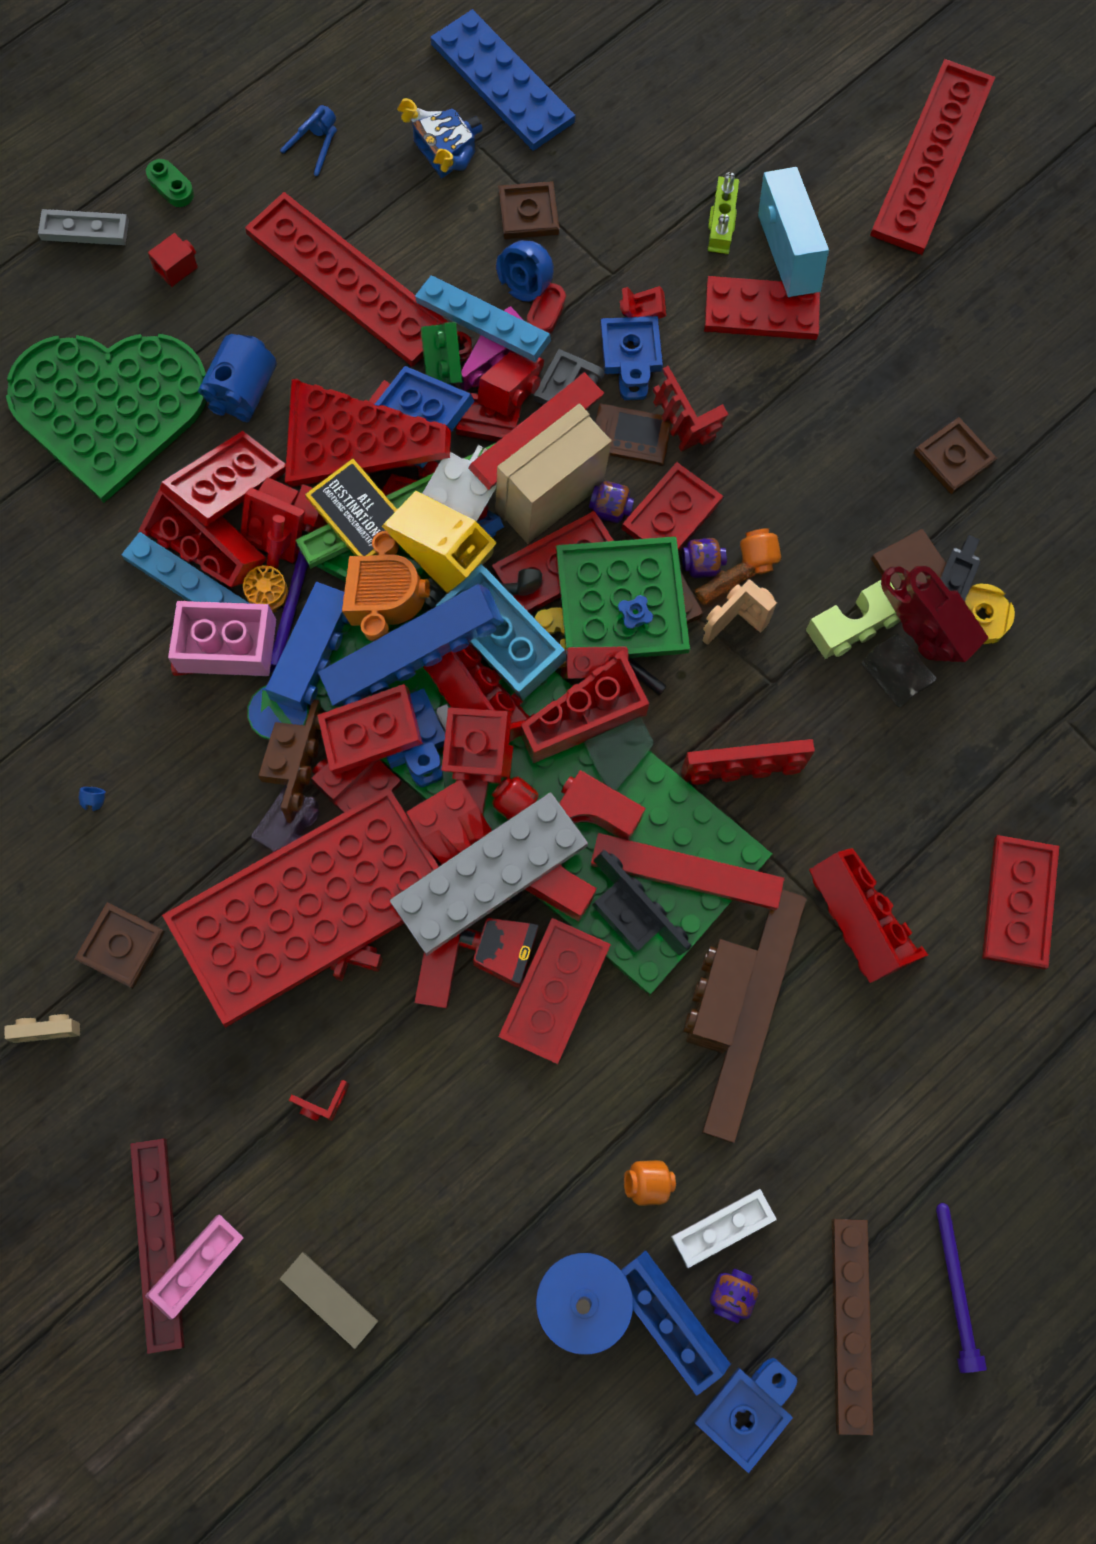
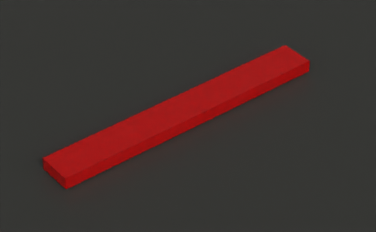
M472 775L471 781H463L483 815L489 782H482V776ZM461 933L426 956L424 953L415 1003L448 1009Z

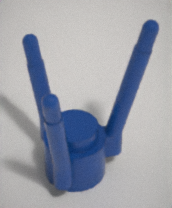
M324 105L318 106L311 117L298 128V132L280 149V152L284 154L309 129L317 136L326 134L314 170L315 176L319 175L331 139L337 132V129L333 126L336 122V116L333 111Z

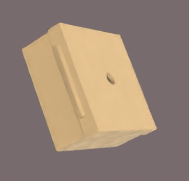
M580 403L497 466L495 511L514 528L527 544L593 493L595 485L600 486L604 481L612 440L589 417L590 414Z

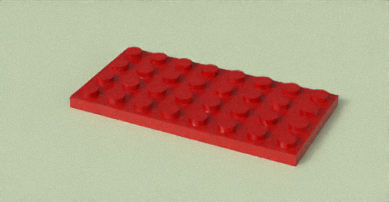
M387 788L162 916L226 1028L404 924L389 900L439 866L390 788Z

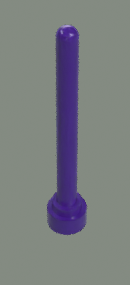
M300 549L272 650L270 672L272 673L287 644L308 566Z
M940 1203L936 1207L962 1346V1350L959 1351L960 1358H957L959 1373L987 1370L985 1356L981 1355L980 1349H976L950 1209L947 1204Z

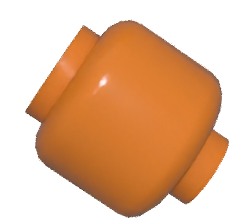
M759 529L745 533L746 538L740 542L744 567L755 569L756 574L773 571L772 565L778 564L781 560L777 535L769 533V529Z
M660 1160L636 1161L624 1175V1189L627 1197L640 1206L662 1205L668 1201L671 1192H674L676 1188L674 1173L669 1172L667 1165Z

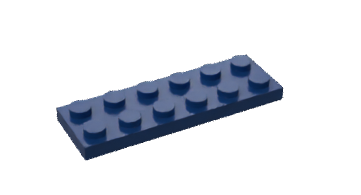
M473 9L431 36V45L532 151L575 123V114Z

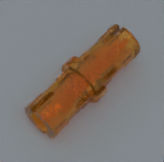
M744 560L726 572L723 570L718 572L716 578L696 588L695 593L699 601L703 605H707L725 592L729 594L737 584L755 576V570L752 565Z

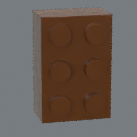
M722 939L718 941L715 947H709L701 966V970L706 972L705 977H701L700 981L697 982L692 1001L697 1002L696 1008H692L691 1012L688 1013L683 1032L688 1033L686 1042L719 1053H724L731 1047L758 953L757 950Z

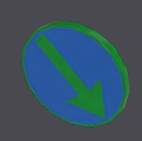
M266 686L261 687L251 697L247 706V718L252 730L261 738L270 740L275 722L305 725L309 714V705H307L304 712L270 700L265 690Z

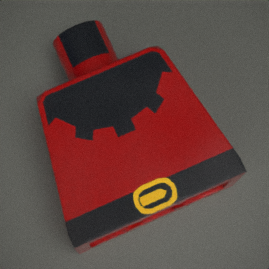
M487 918L482 932L469 928L465 929L461 934L459 946L476 951L473 966L520 989L537 936L538 925Z

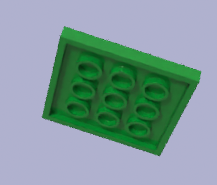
M676 537L556 545L566 649L569 647L626 646L628 648V658L689 654L690 645ZM638 595H642L647 598L646 605L653 614V619L649 624L644 623L640 627L629 629L624 625L623 613L618 610V605L622 600L631 601ZM633 610L634 614L639 613L638 610Z

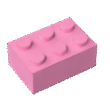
M177 601L168 659L178 673L269 676L276 618L269 604Z

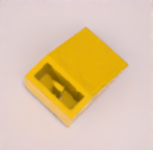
M415 491L382 525L388 534L446 593H449L464 581L496 545L494 539L475 520L418 491Z

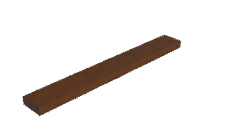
M782 889L778 909H769L733 1042L726 1051L702 1130L704 1134L735 1143L807 897Z

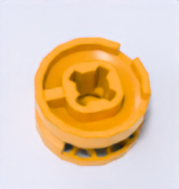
M272 566L255 567L244 578L243 590L250 604H269L272 612H277V609L281 606L284 607L288 588L283 575L278 569Z

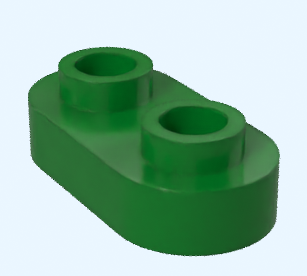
M156 159L148 164L146 168L148 181L164 199L175 207H184L192 202L194 191L191 182L176 167L165 159Z

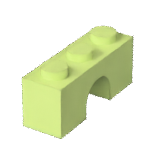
M881 580L862 590L855 603L862 612V618L850 619L844 616L838 606L835 605L810 620L806 631L825 659L834 654L836 657H839L852 648L851 645L859 640L861 643H864L877 634L876 630L884 626L886 629H889L901 621L882 590Z

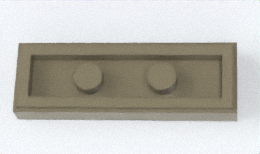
M304 1252L300 1254L280 1278L289 1289L354 1349L358 1347L378 1323V1320Z

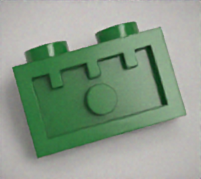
M456 322L421 327L425 375L447 384L462 382Z

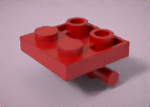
M250 487L244 497L240 534L254 547L268 553L266 566L278 569L280 558L293 564L299 553L296 539L302 536L305 510Z

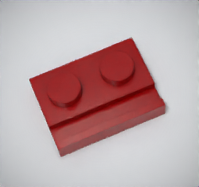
M470 393L475 402L458 422L456 434L498 442L518 426L522 405L519 408L516 407L508 416H505L477 403L478 394Z

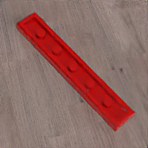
M584 372L475 459L468 469L490 490L497 483L498 465L579 403L585 410L590 408L601 399L604 392Z
M598 833L591 866L598 867L593 860L603 850H606L609 854H614L623 864L622 869L628 875L772 910H777L779 907L784 882L783 877Z

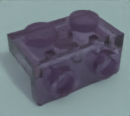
M285 785L251 835L253 840L273 852L300 838V834L306 825L310 827L319 814V810H317L319 805L316 799L303 795L301 810L296 813L292 823H287L281 809L287 785Z

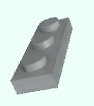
M42 209L38 235L44 241L126 245L129 220L127 214Z

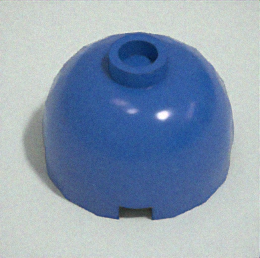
M520 240L505 248L498 256L496 270L502 285L506 282L508 287L512 289L509 293L513 297L521 301H532L537 296L543 294L549 287L553 279L554 266L549 253L540 244L534 241Z

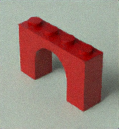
M581 770L575 778L572 776L568 778L561 791L565 795L559 803L574 824L579 822L593 823L626 840L631 838L646 810L643 806ZM559 865L525 890L579 922L595 897L597 888L563 868L562 865Z

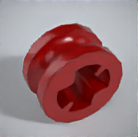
M457 332L458 343H460V346L464 344V349L459 350L460 362L467 360L472 352V341L468 334Z

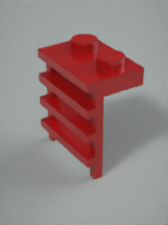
M669 366L663 368L662 371L667 380L663 382L661 388L659 385L653 387L652 390L656 395L653 403L656 407L659 405L663 407L662 419L664 422L670 420L673 425L670 431L671 435L675 436L678 434L682 441L679 445L680 451L682 452L699 442L703 446L713 441L717 437L716 433L723 428L722 424L729 415L724 405L722 404L697 417ZM673 389L676 395L668 403L667 399ZM682 405L684 411L681 412L677 419L676 413Z

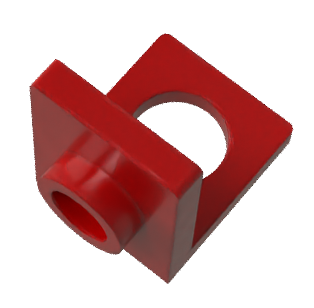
M344 1080L341 1081L328 1111L292 1094L289 1101L302 1107L300 1114L318 1122L319 1117L322 1116L333 1121L349 1088V1084Z

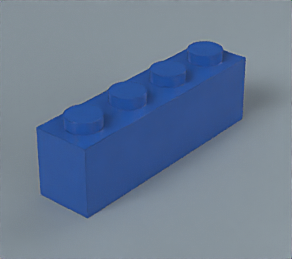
M319 582L315 583L265 690L270 700L301 712L305 711L308 704H312L318 692V687H316L320 679L318 672L330 666V660L328 659L332 651H336L341 644L343 637L341 631L345 623L349 624V621L342 612L343 591Z
M645 1250L621 1269L631 1288L633 1310L697 1396L720 1379L731 1364Z

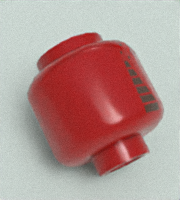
M515 776L512 779L505 778L491 794L494 797L493 807L508 820L531 806L539 797L538 792L519 776Z

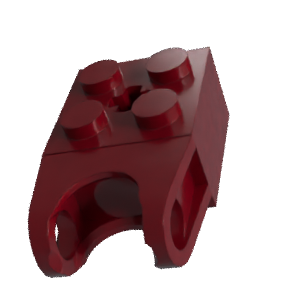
M893 566L886 569L881 578L882 590L896 615L903 623L902 628L908 635L912 636L919 646L918 651L924 658L936 661L966 662L989 639L959 592L949 591L930 567L915 566L909 572L903 567ZM895 572L901 579L900 587L897 590H894L890 585V578ZM920 572L926 576V583L916 579Z

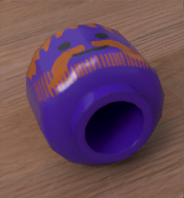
M603 481L600 486L595 485L589 508L593 509L602 520L620 523L624 515H631L634 499L629 498L630 490L627 486Z
M715 538L693 539L688 542L686 548L682 549L684 572L688 571L693 578L715 577L720 573L721 566H725L727 563L725 547L720 548Z
M733 1269L732 1274H719L709 1299L710 1304L715 1307L713 1313L739 1324L740 1319H749L759 1295L758 1288L751 1283L752 1276L737 1269Z

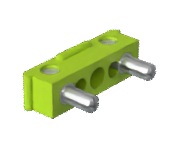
M730 172L726 173L725 177H718L715 201L711 207L708 225L710 230L709 252L729 254L732 233L735 230L737 215L735 208L739 179H735V175L732 172L730 178Z

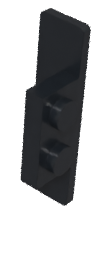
M603 850L593 860L614 885L596 900L592 906L635 953L657 933L679 956L692 947L688 942L689 938L685 931L677 925L674 926L667 919L664 908L659 903L652 902L644 893L643 885L636 878L629 877L622 869L623 864L614 854H609L606 850Z

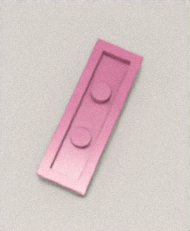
M217 1215L145 1296L170 1320L174 1319L244 1237L221 1215Z

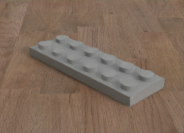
M550 792L389 901L427 956L588 846V842Z

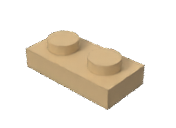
M66 1014L49 1016V1021L36 1022V1018H21L16 1020V1025L5 1026V1039L13 1043L80 1036V1023L69 1019V1015Z

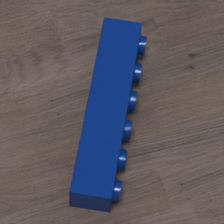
M477 584L318 673L332 705L341 707L364 699L371 694L375 695L389 689V685L397 680L405 681L412 678L416 674L415 670L423 666L430 667L442 661V656L450 651L458 652L467 648L469 641L478 636L483 638L493 634L497 630L496 626L504 623L490 590Z

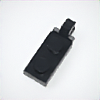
M970 535L964 541L961 549L955 547L952 550L940 577L949 591H958L964 601L981 562L979 561L980 557L974 555L980 539Z

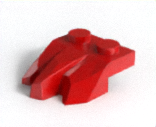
M461 779L406 812L426 847L440 865H443L492 832Z

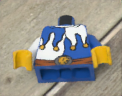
M403 99L397 110L403 112L401 118L405 123L410 122V120L413 122L414 142L440 178L445 177L453 170L464 171L475 153L474 135L483 131L478 117L473 116L463 121L454 109L425 111L417 108L412 100Z

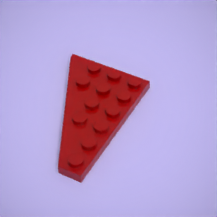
M293 379L291 382L285 483L290 487L322 482L351 459H354L365 473L450 458L451 430L445 424L435 421L429 422L419 416L406 415L400 410L383 405L377 406L371 401H361L345 393L332 389L326 390L316 384L313 386L303 383L299 379Z

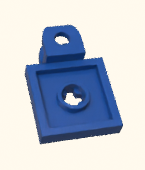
M658 316L602 318L600 328L605 374L619 373V391L624 400L645 399L648 394L650 372H662L663 366ZM628 341H633V344L638 347L629 349L625 346H627ZM638 386L639 390L632 392L629 390V387Z
M423 688L410 694L423 744L386 757L391 769L406 763L413 781L419 787L428 786L443 778L437 749L444 747L445 732ZM433 771V773H432L430 776H428V777L423 776V775L428 774V773H430V772Z
M769 1358L763 1362L751 1378L738 1367L694 1422L749 1473L793 1419L781 1406L793 1393L797 1385V1378L775 1358ZM780 1373V1382L773 1384L772 1377ZM746 1410L750 1411L749 1419L752 1422L751 1426L747 1428L743 1425L737 1428L735 1426L737 1422L735 1414L738 1411L742 1413Z

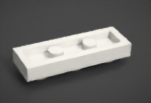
M758 1189L671 1236L686 1267L689 1268L777 1219L761 1189Z

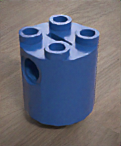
M236 334L226 335L198 389V393L210 403L208 408L213 413L220 416L227 413L243 422H249L277 366L276 358L266 349L264 343L256 337Z

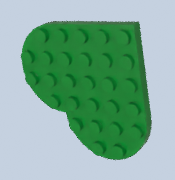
M141 334L122 339L110 348H106L101 343L88 337L76 335V338H60L58 335L33 344L17 358L7 377L9 383L6 399L9 409L18 424L97 498L105 503L198 419L206 404L205 398L198 393L206 372L200 358L193 349L172 336L158 334V336L142 337Z

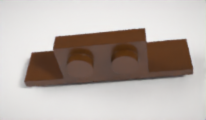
M315 699L311 704L305 725L274 723L258 775L261 782L287 785L281 804V809L287 823H294L296 813L302 809V792L304 786L308 785L311 779L310 765L312 758H316L319 751L318 738L321 729L317 715L322 714L323 710L319 700Z

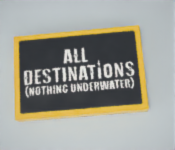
M351 459L306 493V499L355 556L377 555L372 547V539L377 533L386 531L382 525L397 509L357 462Z

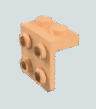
M750 579L742 587L737 584L727 595L728 601L722 607L717 605L706 618L708 623L703 628L705 631L703 642L708 645L737 614L761 633L768 626L777 604L773 595L767 589L759 588Z

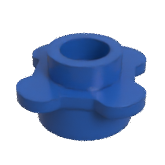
M638 595L634 600H622L619 603L618 610L623 613L625 627L633 629L634 627L642 626L644 623L649 624L652 621L653 614L647 608L646 597ZM633 610H638L639 613L634 614Z

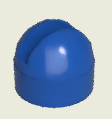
M81 787L79 790V804L84 810H87L88 805H91L92 811H96L103 806L106 791L96 787Z

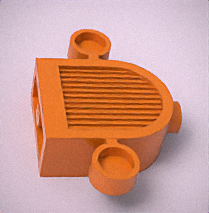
M387 531L377 533L372 539V547L377 555L349 556L342 612L351 626L361 625L362 632L371 641L386 635L389 630L388 625L400 624L413 618L421 610L425 598L430 596L429 580L421 579L416 568L408 559L395 555L399 549V544Z

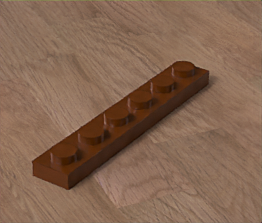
M832 1219L836 1433L841 1435H873L868 1220Z

